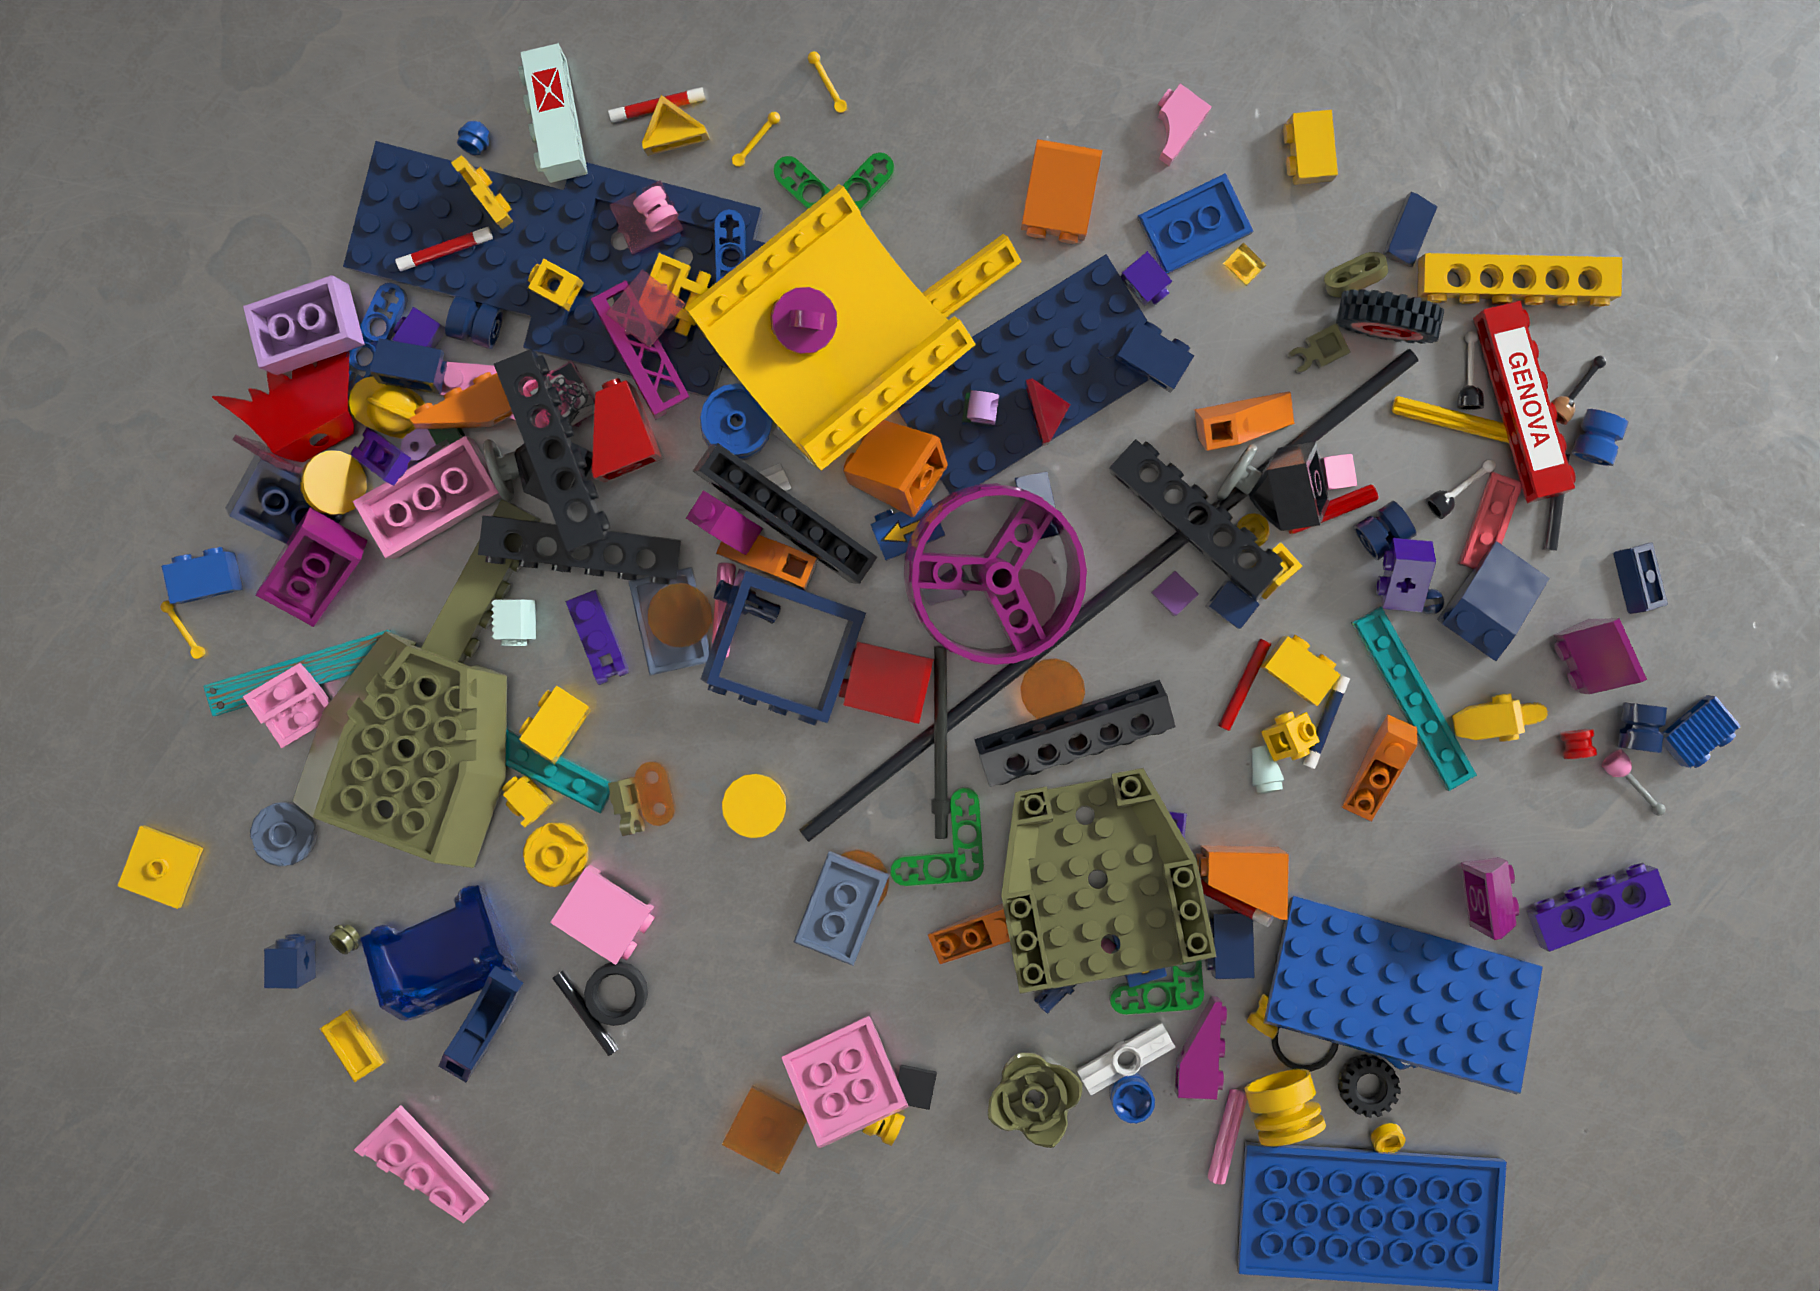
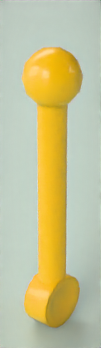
M815 51L810 52L807 59L809 63L814 64L833 98L835 111L841 114L847 110V104L839 98L820 63V55Z
M777 112L769 113L768 121L742 152L733 155L732 163L734 166L742 167L745 164V157L768 129L780 121V115Z
M168 600L163 601L160 606L161 610L170 616L190 646L191 656L195 659L202 658L205 655L204 648L196 645L173 611V604H170Z

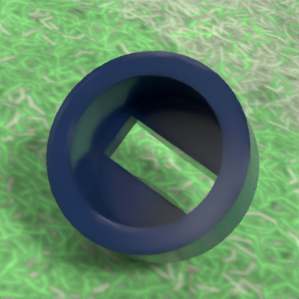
M1436 589L1428 590L1426 600L1438 598L1439 604L1424 605L1422 613L1433 615L1442 610L1444 607V597L1441 592Z

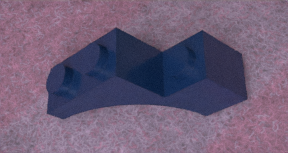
M497 966L493 968L472 1009L443 1053L438 1067L467 1083L486 1054L493 1037L511 1012L524 983L518 980V977L513 972L502 970Z

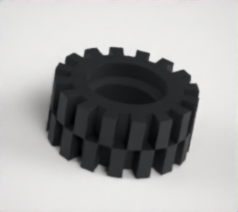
M1363 1054L1359 1059L1356 1057L1351 1058L1352 1063L1349 1065L1345 1063L1343 1065L1344 1072H1339L1338 1075L1340 1083H1337L1343 1101L1356 1114H1363L1369 1118H1372L1373 1114L1377 1117L1383 1116L1382 1111L1384 1110L1390 1112L1392 1110L1390 1105L1392 1103L1397 1104L1399 1099L1396 1095L1401 1093V1088L1398 1086L1400 1080L1395 1074L1394 1069L1383 1059L1381 1060L1374 1055L1369 1057L1367 1054ZM1366 1074L1378 1076L1381 1082L1380 1091L1370 1098L1359 1095L1357 1091L1359 1079Z

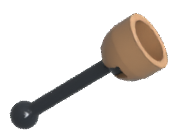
M1596 356L1593 359V366L1568 397L1559 396L1551 401L1557 410L1556 422L1566 425L1571 420L1576 411L1573 400L1595 372L1606 365L1605 357Z

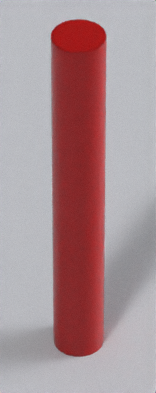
M1259 639L1219 722V727L1228 731L1231 730L1271 647V643Z

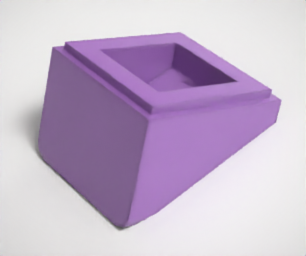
M1176 571L1151 592L1172 616L1180 613L1199 595Z

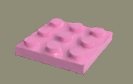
M869 1016L781 1057L819 1148L825 1147L909 1107L873 1021Z

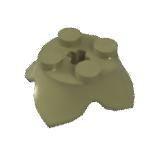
M1017 1053L1004 1065L1001 1082L990 1096L988 1119L1002 1130H1020L1027 1140L1035 1145L1054 1148L1066 1132L1068 1111L1075 1107L1081 1099L1082 1082L1070 1069L1062 1065L1048 1063L1035 1053ZM1035 1089L1036 1092H1042L1043 1095L1039 1096L1040 1101L1034 1103L1032 1099L1026 1100L1025 1097L1029 1095V1091Z

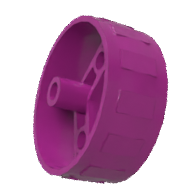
M994 483L975 485L953 492L937 502L921 518L910 537L905 554V587L908 601L916 618L930 636L947 650L974 662L993 665L1017 663L1035 657L1050 648L1069 630L1080 611L1086 591L1087 568L1085 556L1074 528L1061 511L1054 508L1042 497L1019 487ZM1008 495L1020 497V500L985 553L980 555L923 553L925 544L935 527L950 512L966 502L984 496ZM1050 522H1052L1058 531L1065 549L1067 561L1066 585L1060 603L1051 618L1041 627L1018 581V572ZM1025 523L1028 527L1027 536L1022 540H1016L1014 536L1015 528ZM1007 542L1017 546V550L1010 563L997 556ZM950 563L953 568L952 575L944 580L939 579L938 569L940 566ZM963 565H971V573L976 581L961 580ZM919 588L983 591L1010 645L1003 648L981 649L964 646L948 639L930 621L923 606ZM1012 592L1014 600L1005 603L1003 606L995 595H1005ZM1021 609L1023 612L1022 620L1018 624L1011 625L1009 622L1010 614L1014 610Z

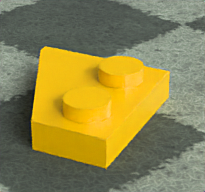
M462 155L451 162L456 171L469 184L472 192L494 221L502 229L511 224L513 220L508 215V212L512 208L500 193L495 196L488 186L493 182L483 168L480 166L478 169H475Z

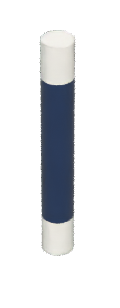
M1340 675L1334 683L1316 729L1320 742L1309 748L1310 754L1306 755L1303 765L1313 769L1316 768L1350 678Z

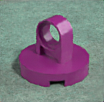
M811 287L793 288L784 293L774 303L770 316L771 329L778 341L786 349L796 353H814L824 348L833 338L837 327V312L832 301L822 291Z

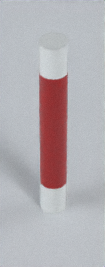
M703 87L664 96L677 107L706 100ZM659 98L608 110L611 123L654 113Z
M485 227L395 259L396 264L401 272L493 239L490 228Z
M1201 879L1203 894L1266 927L1271 924L1273 920L1272 915L1209 886Z

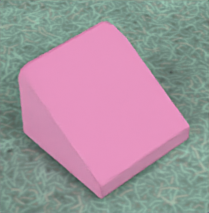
M1352 454L1323 457L1320 459L1327 491L1357 486Z

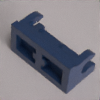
M379 338L370 372L376 381L381 384L441 394L447 362L443 361L444 352L441 349Z

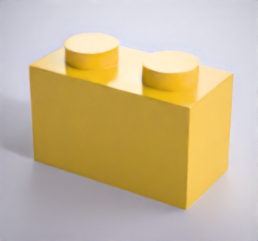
M1332 109L1293 113L1287 121L1288 124L1283 126L1285 144H1290L1291 154L1286 159L1288 176H1293V185L1333 181L1338 175Z
M1295 634L1292 638L1282 636L1262 663L1261 668L1308 703L1318 706L1341 675L1334 670L1336 664L1323 654L1316 657L1309 652L1308 648L1310 645Z
M557 685L552 692L547 690L543 694L537 705L540 707V710L534 719L528 717L519 730V733L522 734L519 739L521 743L554 765L591 712L589 706Z

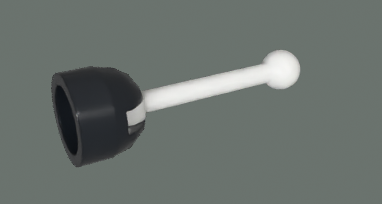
M1469 331L1465 334V341L1468 343V385L1463 387L1458 395V409L1461 410L1484 408L1483 391L1474 386L1475 342L1478 339V335L1474 331Z
M1486 460L1480 470L1453 491L1439 490L1426 499L1427 506L1439 519L1445 518L1454 509V497L1486 472H1493L1496 469V463L1493 460Z

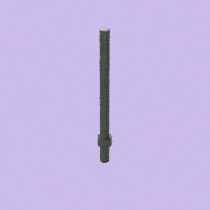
M934 646L935 798L931 800V813L935 814L936 839L948 838V814L951 813V799L947 798V649L944 646Z

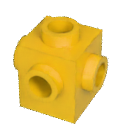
M1293 711L1281 714L1274 718L1276 722L1274 725L1261 731L1273 761L1291 757L1292 760L1302 758L1310 754L1308 748L1320 742L1315 726L1307 712L1295 716Z

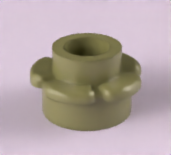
M336 925L334 927L335 931L329 936V940L336 950L347 955L350 951L359 948L358 940L360 937L350 925H345L344 927Z

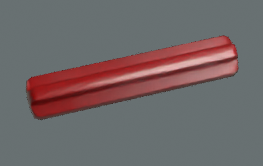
M1370 484L1330 500L1321 523L1377 501L1379 497L1374 485ZM1310 527L1288 530V532L1295 534Z

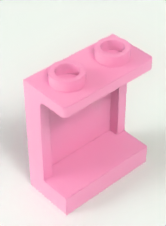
M589 865L584 869L550 923L616 965L621 958L627 961L638 944L633 942L639 931L645 934L655 917L650 913L654 906L650 903L646 905L599 875L601 873L600 870Z

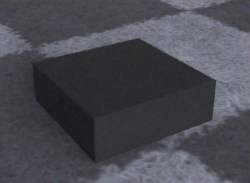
M906 1065L900 1066L898 1082L908 1106L930 1110L937 1076L936 1071Z

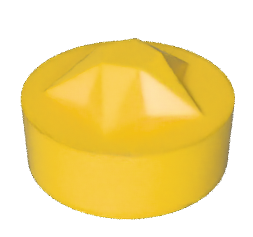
M1251 513L1239 520L1237 527L1241 529L1244 526L1258 538L1255 542L1258 546L1263 545L1268 540L1270 529L1265 517L1260 514Z
M1393 1123L1377 1127L1370 1137L1376 1152L1395 1153L1405 1144V1136L1400 1126Z

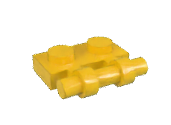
M659 253L639 300V305L648 321L664 328L667 327L671 316L679 319L675 332L687 337L691 325L695 326V322L685 309L675 305L682 289L690 292L685 307L707 291L711 275L699 271L696 281H691L687 279L691 269L690 265Z

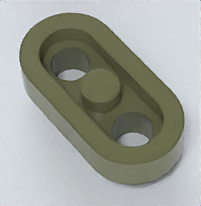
M1368 252L1329 270L1324 277L1327 293L1333 297L1341 298L1344 291L1352 289L1359 291V289L1379 282L1388 274L1386 257L1379 252Z

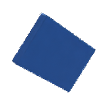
M1226 173L1137 216L1160 267L1166 274L1254 232Z

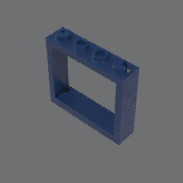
M739 568L701 680L709 684L707 690L726 696L728 690L739 694L738 700L756 706L757 702L761 701L769 704L768 710L786 716L787 712L791 711L799 714L798 720L816 726L818 720L828 723L866 612ZM750 587L848 620L817 709L719 676Z

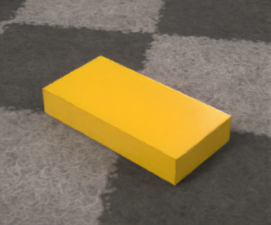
M350 1009L319 1028L354 1082L384 1063Z

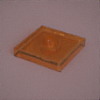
M752 1085L722 1145L780 1174L807 1119L803 1111Z

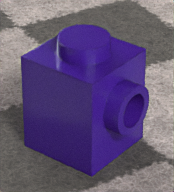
M413 307L407 317L403 316L397 322L394 328V333L396 334L392 340L436 348L445 334V327Z

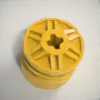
M1291 1069L1258 1078L1244 1088L1251 1112L1263 1113L1254 1120L1256 1129L1260 1130L1258 1137L1261 1145L1283 1146L1297 1143L1319 1134L1326 1127L1323 1115H1319L1321 1112L1319 1103L1308 1101L1316 1095L1309 1070Z

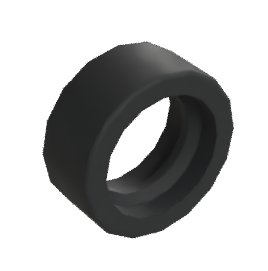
M621 961L616 965L610 962L598 968L587 981L584 991L585 1006L591 1016L600 1023L610 1026L625 1025L635 1019L645 1006L648 996L647 982L641 971L633 965ZM610 975L624 976L634 986V1002L623 1012L608 1011L598 1000L597 991L599 984Z

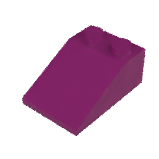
M309 508L293 531L255 596L314 627L360 562L368 540L314 509Z
M1620 618L1587 619L1554 634L1557 641L1554 644L1555 651L1562 661H1566L1570 670L1567 674L1569 682L1581 694H1594L1647 680Z
M1500 857L1461 862L1469 926L1494 940L1502 939L1516 926L1515 916H1519V904L1517 898L1513 897L1511 884L1515 883L1512 865H1508V861Z

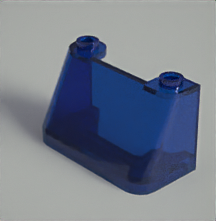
M479 885L462 888L454 898V908L401 932L397 929L389 928L387 925L378 926L372 929L370 934L360 938L380 1008L403 1021L417 1019L482 990L495 966L502 970H509L514 974L518 971L515 957L485 890Z

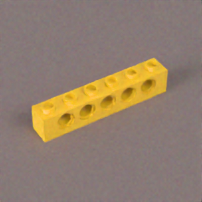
M1425 253L1418 258L1417 297L1427 298L1432 303H1445L1447 298H1459V303L1475 304L1479 303L1480 299H1492V304L1504 305L1512 303V299L1525 300V305H1543L1545 300H1557V305L1573 306L1577 305V301H1590V306L1602 307L1609 306L1610 301L1621 297L1622 257ZM1448 272H1455L1459 276V287L1449 284L1447 280ZM1481 272L1488 273L1492 277L1493 284L1491 288L1483 286L1480 282ZM1514 273L1521 274L1524 277V288L1515 286L1513 283ZM1547 274H1552L1556 277V289H1552L1546 284L1545 278ZM1580 274L1585 275L1589 279L1590 287L1588 290L1583 289L1579 285L1578 277Z

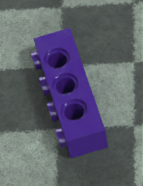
M1637 863L1625 868L1626 873L1614 877L1613 874L1605 875L1596 879L1595 885L1584 889L1583 886L1574 887L1565 891V896L1556 900L1546 898L1534 903L1535 908L1526 912L1539 946L1550 952L1670 906L1671 902L1658 868L1645 865L1644 863ZM1631 885L1633 895L1628 901H1624L1622 892L1625 887ZM1601 897L1603 906L1600 911L1593 913L1591 909L1592 902L1596 898ZM1571 909L1573 913L1572 920L1568 924L1563 925L1561 915L1565 910Z

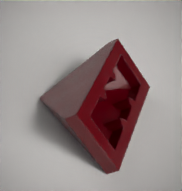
M1031 378L1025 381V387L1041 445L1045 446L1050 443L1071 404Z

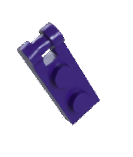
M366 427L362 434L364 436L358 447L355 446L350 455L382 480L395 486L398 479L405 474L411 457L386 440L384 436Z
M595 589L565 601L598 685L608 682V678L615 675L621 677L629 674L627 663L598 591ZM611 654L613 663L603 666L600 657Z

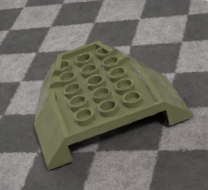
M386 631L324 709L292 802L312 818L428 861L474 868L498 802L501 788L506 779L507 675L480 665L467 666L416 647V642ZM430 678L435 682L436 691L432 696L422 693L420 689L422 679ZM402 739H408L414 744L415 751L411 757L401 754L399 743ZM381 800H387L392 804L394 811L391 817H383L379 813L378 804Z
M1144 768L1111 774V778L1047 789L1046 786L1015 792L1001 897L1020 994L1179 966L1217 957L1197 860ZM1082 807H1088L1094 812L1095 818L1088 825H1082L1076 820V812ZM1093 871H1102L1107 876L1106 886L1101 889L1093 888L1088 882L1089 875ZM1114 935L1119 939L1120 949L1116 953L1109 954L1102 949L1101 941L1105 936Z

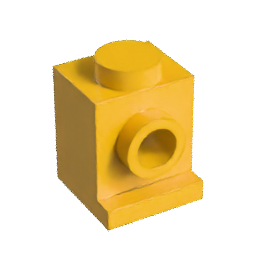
M543 259L541 265L536 264L533 267L528 281L531 282L528 288L567 311L571 308L584 284L579 277L546 259ZM553 280L560 281L556 291L550 290V283Z
M514 776L501 788L505 792L503 796L508 800L505 804L509 810L516 816L522 815L525 818L521 822L524 828L531 825L554 803L527 776H523L520 779Z

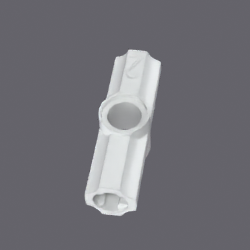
M1159 1022L1127 1041L1116 1043L1110 1051L1078 1068L1077 1072L1090 1095H1093L1124 1076L1136 1074L1142 1066L1174 1049L1175 1045L1163 1024ZM1122 1052H1132L1134 1054L1133 1062L1129 1065L1119 1064L1118 1057Z

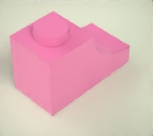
M1181 83L1175 91L1169 88L1158 103L1162 109L1157 118L1163 121L1166 129V143L1159 159L1168 166H1170L1212 107Z

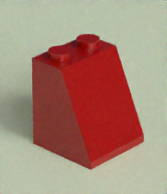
M620 378L603 383L601 385L603 389L595 392L592 474L594 479L603 483L664 459L635 387L627 380L621 382Z
M858 641L848 666L852 667L849 679L843 678L839 697L845 698L844 706L919 724L934 658Z

